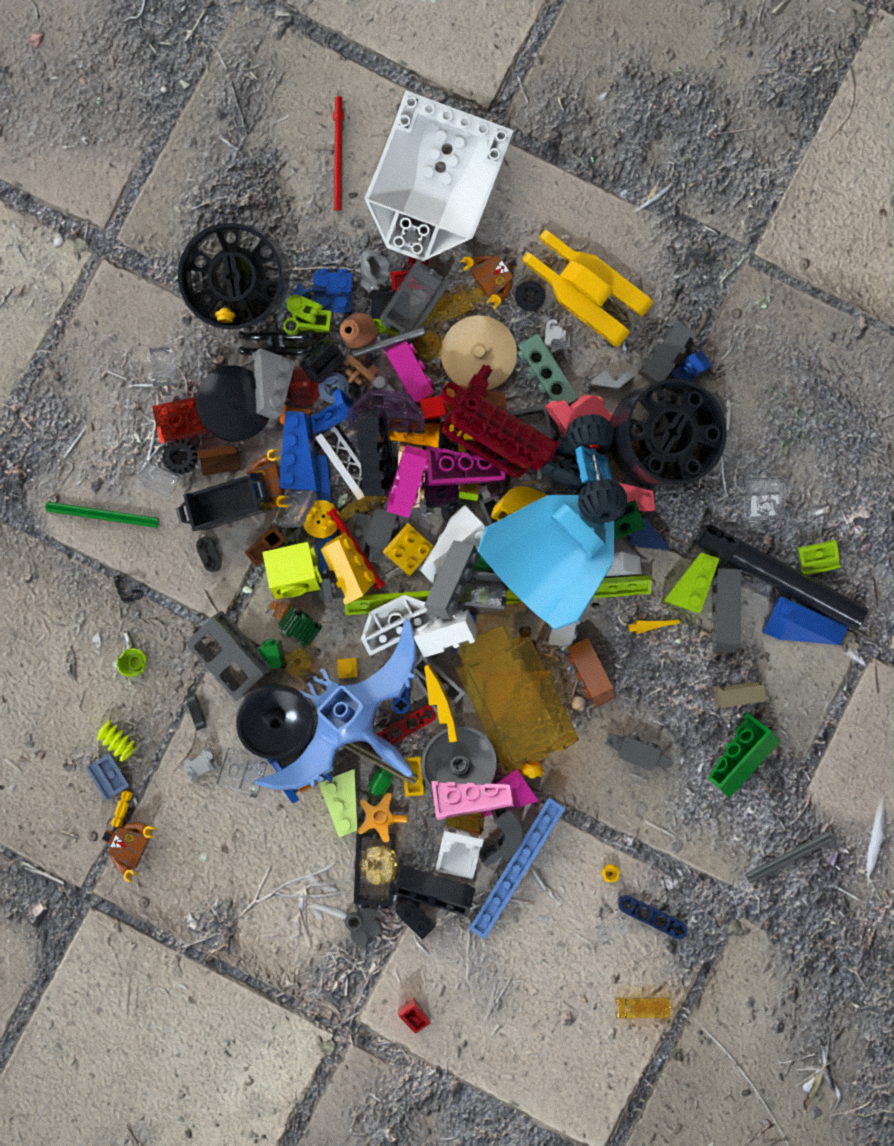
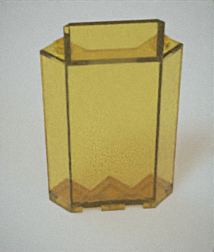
M501 625L476 636L475 642L469 643L467 640L460 643L461 646L456 648L462 659V665L457 667L456 671L505 771L517 770L522 768L527 762L532 760L536 762L548 757L549 753L556 750L558 752L563 751L579 740L530 637L521 638V636H517L512 639L506 626Z

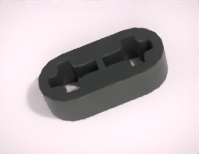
M208 537L198 539L196 548L205 569L210 572L218 571L222 563L214 542ZM202 541L210 543L208 546L210 553L207 554L205 549L200 548L203 545ZM210 555L213 560L218 562L215 564L216 568L214 569L211 566L208 567V563H210L208 556Z
M193 693L185 696L196 730L207 728L196 694Z

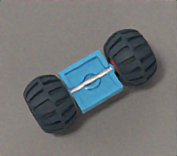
M587 414L574 419L566 431L567 446L577 456L580 479L582 483L587 484L579 494L578 506L581 514L592 523H608L624 514L627 507V494L617 481L612 480L608 457L603 455L612 446L614 439L613 428L603 416Z

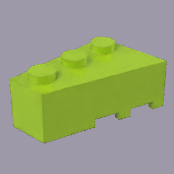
M702 552L698 553L662 602L700 614L719 558Z

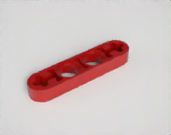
M431 705L423 706L378 732L377 735L384 738L385 736L382 733L386 732L387 738L393 745L434 721L437 714ZM425 709L433 710L432 718L425 717L422 719L425 722L423 724L420 723L419 718L415 715L420 713V716L425 714ZM409 718L417 720V726L414 729H410L406 725V721ZM394 727L398 728L401 732L400 737L396 739L392 738L389 734L390 730Z

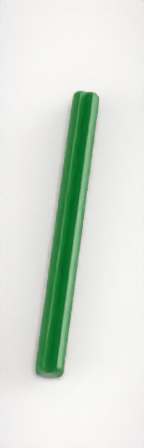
M49 501L46 503L47 512L158 528L159 518Z

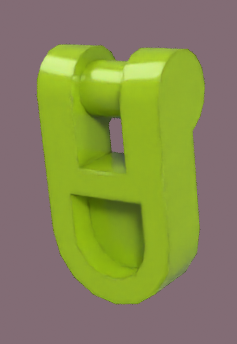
M297 294L290 296L286 303L290 313L312 324L315 323L316 315L323 307ZM307 306L311 308L309 314L304 312Z

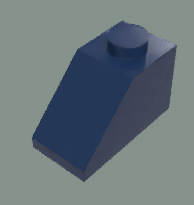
M646 518L643 519L646 528L629 534L626 538L632 547L636 546L640 549L666 551L670 548Z

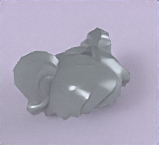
M365 250L361 255L360 271L363 277L361 287L365 292L370 293L375 289L379 290V284L387 281L389 278V261L385 256L381 255V250L377 252Z

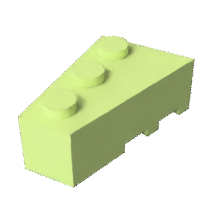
M356 768L332 776L333 780L330 782L328 779H325L324 782L318 783L339 837L358 830Z

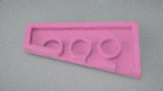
M431 781L437 820L514 806L510 785L457 784L456 782L439 783L438 781Z

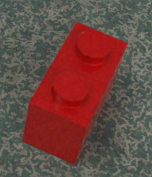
M442 396L420 399L423 422L427 423L446 419L449 407Z

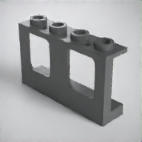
M220 611L208 620L185 643L235 701L244 696L253 685L273 669L223 611ZM207 633H210L222 646V651L216 657L201 641ZM232 662H236L248 676V680L242 686L226 670Z

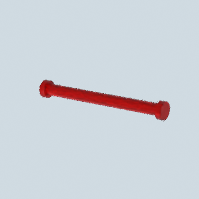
M336 506L331 508L326 514L331 516L342 534L346 533L353 541L358 554H361L368 570H371L374 575L375 589L381 588L385 585L384 580L379 578L340 518Z

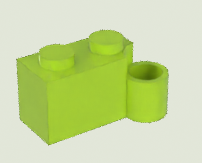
M306 308L304 312L309 314L311 309ZM321 310L318 312L314 324L292 314V318L284 321L283 328L291 336L296 335L299 329L300 331L312 330L316 333L330 334L333 317L332 311ZM289 323L297 325L293 331L287 330L286 327Z

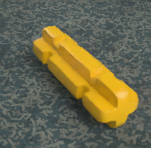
M128 790L122 791L121 800H119L114 814L116 816L111 823L112 826L122 827L123 818L126 816L132 792Z

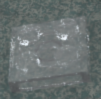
M313 491L288 492L286 496L289 498L284 500V504L289 505V507H280L271 523L276 528L302 527L317 497V494Z

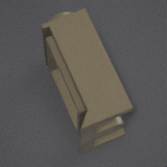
M764 681L724 687L712 686L715 706L720 708L767 701V696H769L768 685L764 684Z

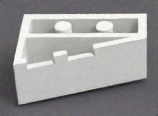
M469 609L465 611L458 610L453 613L451 620L439 618L432 625L428 626L425 624L418 627L414 639L423 657H428L444 652L445 648L452 645L454 648L460 647V642L467 640L469 643L475 642L478 628Z

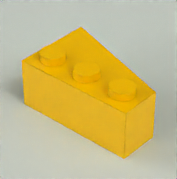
M346 533L328 541L321 548L329 570H334L337 577V588L341 587L345 598L342 600L345 605L362 597L374 584L375 579L372 571L368 570L361 554H358L353 541Z

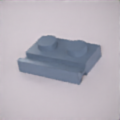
M111 753L86 767L105 801L131 786Z

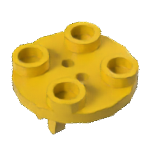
M317 500L305 508L302 514V523L308 534L315 538L324 539L337 531L338 527L331 516L326 514L328 510L335 507L332 503Z

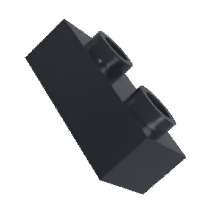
M407 898L395 910V913L422 940L436 927V924L411 899Z

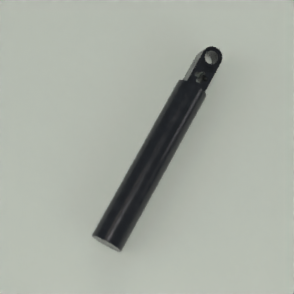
M706 525L697 540V544L702 549L855 631L859 629L868 613V608L713 525Z

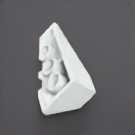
M465 505L450 517L444 532L440 534L434 549L430 551L420 568V571L432 584L434 583V575L438 574L439 567H442L453 540L475 544L478 550L486 527Z

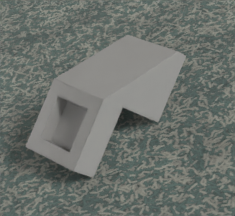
M606 370L602 373L598 371L590 377L592 381L589 385L592 388L619 390L631 381L634 375L630 370L627 373L622 371L615 377L617 381H614Z

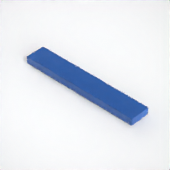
M327 455L315 456L322 492L311 491L312 502L324 500L332 503ZM335 533L324 539L316 538L320 571L329 570L321 548L328 541L336 538Z

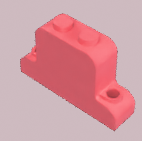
M583 395L570 406L565 400L551 401L545 406L565 438L569 424L577 417L596 414L603 416L610 423L613 415L606 410L604 400L600 396Z

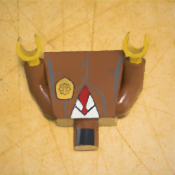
M479 255L475 257L466 256L460 261V263L464 262L467 265L463 268L464 271L472 267L470 274L488 297L487 303L494 302L493 309H496L501 302L508 298L513 286V276L510 271L518 266L513 257L502 262L499 256Z
M272 449L255 461L246 473H263L272 508H288L289 505L284 504V500L289 497L284 496L283 490L279 488L280 475L276 460H280L281 456L275 457V451H278V449Z
M134 822L120 827L116 834L109 830L105 831L102 841L111 844L108 853L111 855V860L116 868L124 875L125 881L134 883L131 879L132 875L138 877V872L132 871V869L135 870L138 867L150 838H155L151 832L152 830H157V827Z

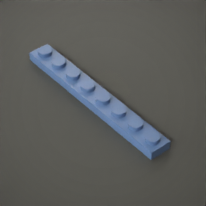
M548 798L469 927L471 931L486 939L566 807L552 798Z

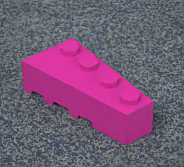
M425 446L424 448L425 451H428L427 458L430 459L428 469L426 470V486L499 483L505 480V472L479 456L444 448L440 449ZM497 459L499 462L504 463V460Z

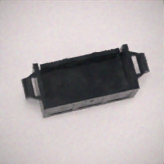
M249 473L246 476L193 493H186L183 495L185 502L176 508L179 522L191 524L192 531H206L273 510L263 473ZM184 506H186L189 521H187Z

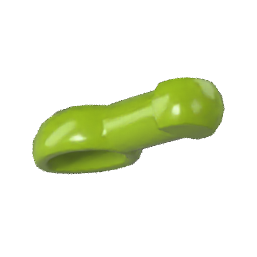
M373 319L378 327V334L386 333L393 337L398 336V330L387 328L381 324V319Z

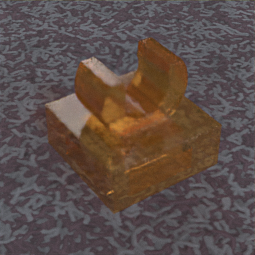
M273 600L269 606L275 610L272 616L280 621L291 604L284 600L279 604Z

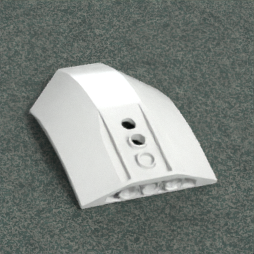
M405 91L386 146L364 198L386 247L412 258L425 261L472 239L514 130ZM445 144H450L453 147L452 152L448 155L442 152V147ZM438 162L446 164V170L442 173L435 170V165Z

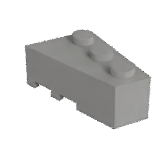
M260 348L253 354L255 363L254 378H256V413L274 420L283 412L295 361Z
M421 655L416 660L413 671L419 686L428 698L425 666L431 664L440 678L453 707L468 689L431 656L423 657ZM432 705L438 717L437 705Z

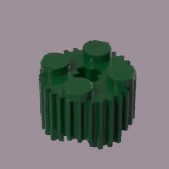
M292 605L278 623V629L281 630V633L289 638L293 636L296 642L304 648L311 645L323 627L318 622L315 625L313 619L302 610L298 609L296 612V608Z

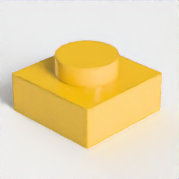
M357 658L337 659L338 678L358 677Z

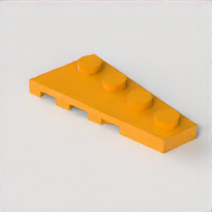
M387 421L390 440L438 448L440 423Z

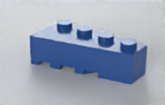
M285 411L279 488L322 492L315 458L316 452L313 445L310 415L304 412Z

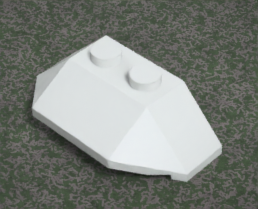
M621 538L614 540V561L605 578L642 576L640 556Z
M402 595L369 612L361 640L369 656L399 642L405 618L411 622L414 634L418 627L425 624L428 626L432 625L438 618L429 615L424 605L425 602Z

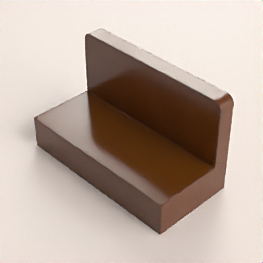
M235 445L197 451L203 475L240 470L238 449Z

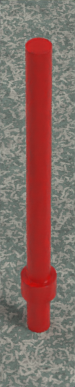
M341 96L335 97V111L333 112V121H335L334 211H341L342 121H344V112L342 111L343 97Z

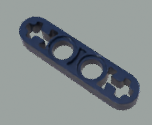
M622 895L618 899V907L623 913L676 939H682L687 935V926L682 921L630 895ZM627 899H630L629 903L633 906H635L636 903H639L635 908V913H631L633 909L630 907H626V909H624L622 901H627ZM642 907H646L649 910V915L645 918L640 917L638 914L639 909ZM664 916L666 924L658 926L656 924L657 917ZM670 920H673L671 924L675 927L682 925L681 929L683 932H679L676 935V931L669 927Z

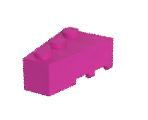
M404 341L383 348L384 353L389 358L393 369H395L403 387L414 404L434 393L432 389L434 384L429 376L426 377L423 373L425 367L422 361L416 360L414 354L417 352L412 343L408 344Z
M405 445L388 495L387 512L409 518L413 504H416L418 498V487H421L423 484V471L428 469L430 459L427 458L428 451Z
M517 768L493 783L511 786L513 808L539 802ZM492 810L478 812L477 815L479 818L492 815Z

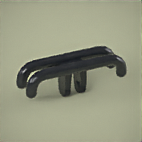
M312 330L298 332L293 336L288 335L286 332L245 333L240 331L238 333V337L242 340H267L268 348L261 349L277 355H304L314 350L312 345L308 347H285V340L312 338L314 336ZM241 346L238 348V352L241 355L253 356L260 348H244Z

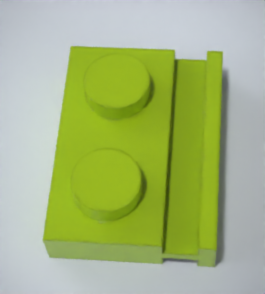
M836 540L797 548L801 572L806 575L841 568Z

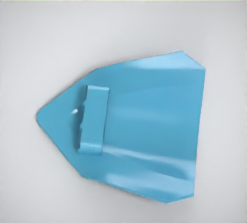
M547 495L487 526L477 550L505 585L554 630L579 622L614 561V521L608 523H592L588 521L580 512L578 506L579 495Z

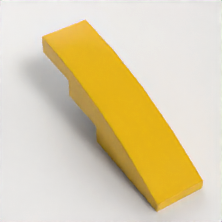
M427 664L425 666L429 705H437L439 724L447 723L449 742H457L459 735L450 699L431 664Z

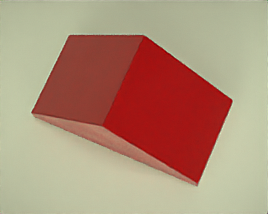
M415 998L398 1008L399 1017L415 1034L431 1023Z

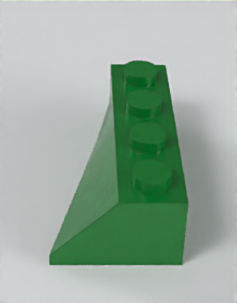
M748 712L743 717L745 720L742 725L737 727L734 739L726 746L724 756L719 758L708 777V780L729 799L781 742L770 729Z

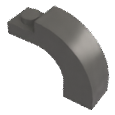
M512 806L491 811L494 822L501 828V833L497 839L479 851L481 862L486 868L497 862L501 857L505 861L509 860L520 846L522 829L517 813Z

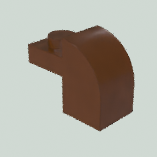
M273 526L260 536L259 540L244 553L258 567L264 562L262 552L282 548L286 543V539Z

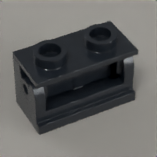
M321 340L317 343L316 348L312 352L307 353L299 363L310 381L321 384L346 359L345 355L335 344V341Z

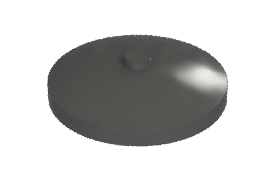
M457 726L459 735L457 742H449L448 728L437 733L428 742L421 758V772L425 784L432 793L431 781H438L439 783L456 782L457 784H493L498 770V758L494 746L483 733L471 727Z

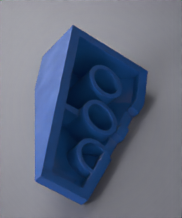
M780 596L776 598L762 632L779 640L841 645L848 627Z

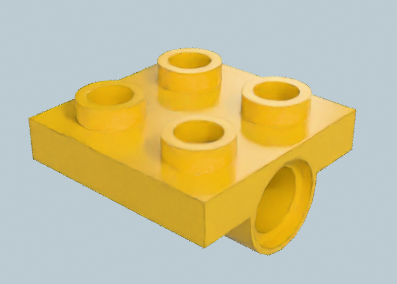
M407 523L382 552L410 576L429 555L430 551L434 549V546Z

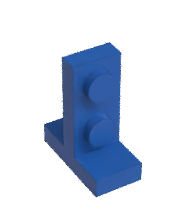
M701 350L687 357L680 366L670 372V375L673 379L692 381L709 369L712 364Z
M340 388L333 392L336 403L310 417L313 432L317 435L349 417L355 422L356 417L361 412L360 406Z

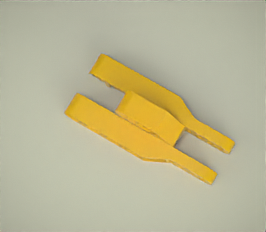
M544 230L538 237L539 240L568 262V266L559 276L528 252L521 259L522 263L550 284L560 305L613 346L619 348L630 334V331L599 306H602L611 295L613 298L616 297L623 302L628 310L630 308L643 317L653 305V300L597 256L573 251L549 231Z

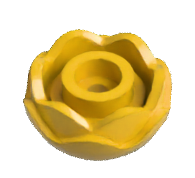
M526 761L521 766L520 772L522 776L527 775L529 778L538 776L541 778L544 769L539 762Z

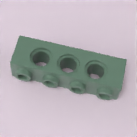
M538 333L518 345L517 349L519 351L517 355L522 362L526 361L528 364L527 370L532 378L536 377L538 380L537 386L542 394L546 393L548 396V403L565 400L571 405L578 400V396ZM535 353L539 354L541 356V361L537 363L533 362L531 360V355ZM549 370L551 377L548 379L543 378L541 371ZM559 386L562 392L559 395H555L552 393L551 388Z

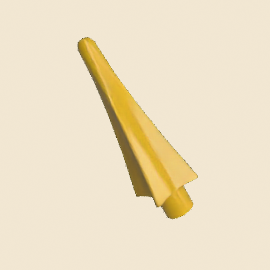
M679 619L666 621L637 620L634 621L635 624H628L629 632L636 631V634H640L656 628L679 624L681 621Z

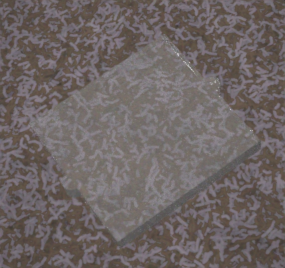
M756 581L752 583L741 582V616L768 618L770 585L757 583Z

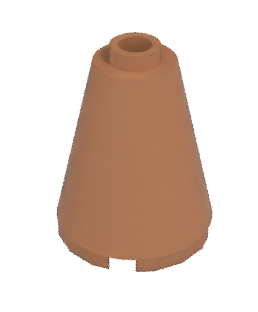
M354 313L348 316L341 324V339L349 349L355 350L375 343L378 338V327L369 315Z

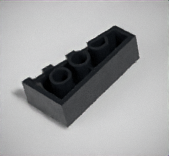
M362 409L356 417L355 424L358 433L364 496H386L391 489L397 470L385 410Z

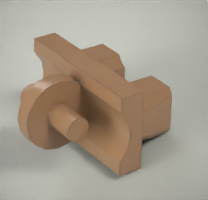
M350 355L344 364L348 369L345 373L350 377L347 382L352 384L355 381L358 385L363 383L368 388L376 379L380 370L375 365H371L366 369L362 365L366 361L364 355L355 358Z

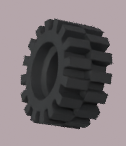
M174 439L163 448L162 461L171 472L184 474L189 473L191 469L195 468V464L198 462L197 450L187 440ZM179 449L187 453V460L182 464H177L173 460L174 452Z

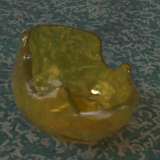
M428 331L426 335L415 338L414 348L420 358L433 360L441 354L443 341L437 333Z

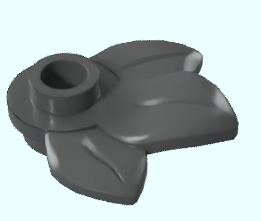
M364 908L359 913L351 912L346 916L345 926L351 931V939L356 944L365 947L367 936L381 934V927L374 920L377 915L376 910ZM356 918L358 924L353 925L351 919Z

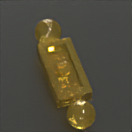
M474 288L470 295L467 296L466 291L463 290L438 301L422 326H429L435 318L438 324L473 309L471 302H482L485 298V292L481 288ZM424 311L418 315V320L420 319Z

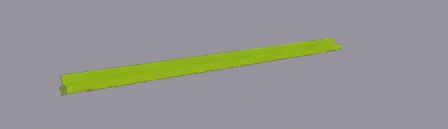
M651 576L604 578L593 598L651 594L652 578ZM489 586L480 587L477 603L487 604ZM474 587L465 588L464 595L460 597L459 601L474 603ZM508 588L506 604L523 603ZM430 591L363 595L346 604L345 613L346 616L369 614L370 611L402 595L426 602Z

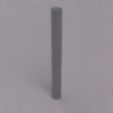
M422 327L352 350V355L355 358L426 335V330Z

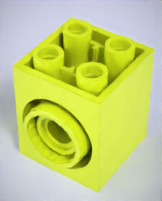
M308 542L262 552L269 588L275 600L285 597H296L307 592L320 590L319 583H322V578L317 566L319 565L314 547L310 548Z

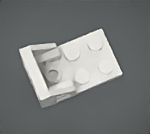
M445 826L435 871L473 879L480 847L483 845V834Z

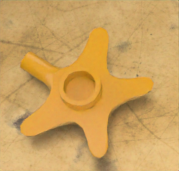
M391 793L385 794L377 806H371L362 799L360 800V805L366 813V820L358 829V833L363 834L369 829L374 828L378 831L381 839L384 842H388L389 825L392 823H408V815H394L390 812Z

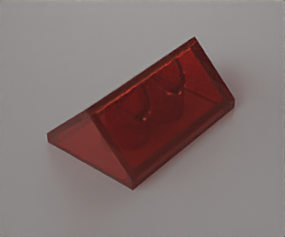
M196 396L152 406L160 444L210 433L203 426L197 415L195 406Z

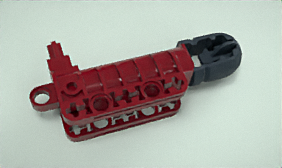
M483 364L478 374L473 375L465 389L454 383H448L444 386L441 396L443 400L454 406L442 426V431L448 438L513 478L522 477L527 469L531 468L535 472L540 469V472L543 474L551 475V479L571 490H580L587 485L582 483L580 479L577 456L570 451L564 440L561 438L557 441L552 440L486 398L488 394L485 390L489 385L487 380L493 371L489 365ZM446 389H453L455 397L448 396ZM451 424L454 425V430L452 432L449 431V426ZM464 434H468L469 436H471L473 438V441H465L463 437ZM481 446H487V450L485 452L481 451ZM497 454L503 456L506 461L504 463L499 462L496 458ZM558 455L564 457L559 466L551 462H554ZM519 466L520 471L516 473L514 467Z

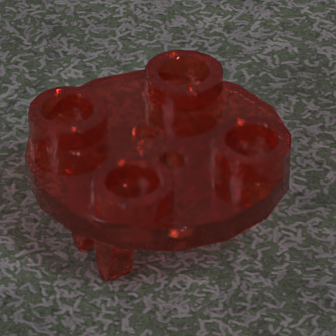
M303 369L295 370L292 373L287 397L290 402L297 406H312L320 398L319 383L310 381Z

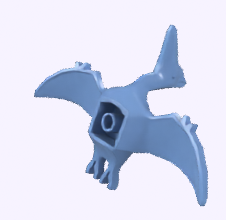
M407 618L404 620L401 637L393 655L384 667L369 679L354 685H341L333 682L329 673L321 668L320 671L323 673L326 681L316 676L313 679L318 684L326 687L322 695H319L316 688L308 682L307 685L310 687V692L313 693V696L305 693L303 690L300 692L307 699L312 700L316 706L318 725L315 736L304 753L294 763L275 774L257 779L255 781L257 785L274 790L299 789L310 784L315 788L317 781L324 782V775L333 770L336 750L345 744L357 741L368 742L382 758V761H386L405 776H413L411 768L397 750V746H393L390 742L377 735L374 730L376 710L380 703L385 700L401 697L405 687L411 688L410 680L416 679V676L413 674L417 660L415 634L412 624Z

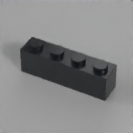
M402 865L393 894L467 917L476 888L468 884L454 882L449 878L435 876L430 872L416 870L411 866Z

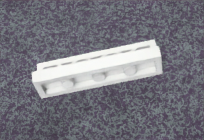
M334 426L323 435L321 433L315 437L358 501L361 502L368 497L364 496L359 488L360 481L362 480L361 463ZM335 433L338 437L337 446L329 445L325 438ZM339 449L348 451V462L341 461L338 458ZM350 465L359 467V477L349 474Z

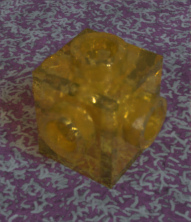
M297 647L296 650H291V653L287 652L284 663L287 664L285 672L304 678L306 670L310 671L313 660L310 659L311 655L307 654L308 650ZM297 658L301 659L300 665L296 664Z

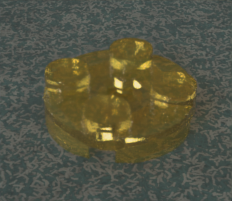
M373 846L366 850L359 863V867L369 882L374 885L389 883L395 878L398 868L396 869V862L398 860L394 851L389 847ZM377 862H382V869L377 868Z

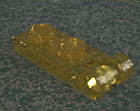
M365 496L343 508L339 512V516L342 521H347L355 512L359 511L362 513L370 508V504L375 502L378 505L385 501L386 498L385 496Z
M669 997L615 998V1004L617 1005L616 1018L618 1019L670 1018ZM625 1005H631V1011H625Z

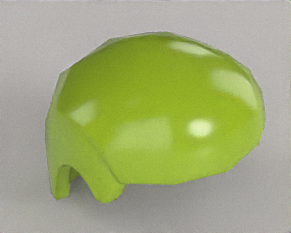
M135 648L127 649L116 660L117 670L127 677H137L145 671L148 660L143 651Z

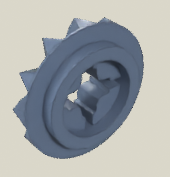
M331 373L321 384L319 383V394L328 403H336L334 393L331 395V389L326 385L333 386L337 381V388H340L348 395L349 384L346 378L339 373Z

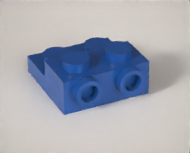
M320 268L318 272H314V302L323 306L321 310L332 311V313H352V273H348V269H337V272H329V269Z

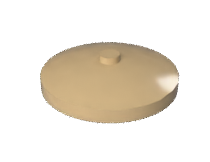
M480 315L464 318L455 323L443 339L441 347L442 365L447 376L457 385L467 386L473 375H477L484 364L486 366L489 365L490 369L493 370L487 380L489 385L486 390H493L502 385L514 370L517 360V347L514 337L504 324L494 318Z

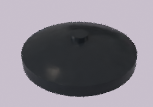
M236 365L222 366L210 372L200 383L195 398L197 415L203 426L215 437L229 442L246 441L261 432L268 423V417L256 413V378H254L253 371Z
M271 684L254 690L242 701L236 715V729L241 743L252 754L265 759H283L297 753L307 744L314 729V714L309 701L300 691L287 685Z

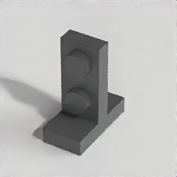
M322 579V583H319L320 590L311 591L312 602L344 598L341 587L337 588L336 586L338 580Z

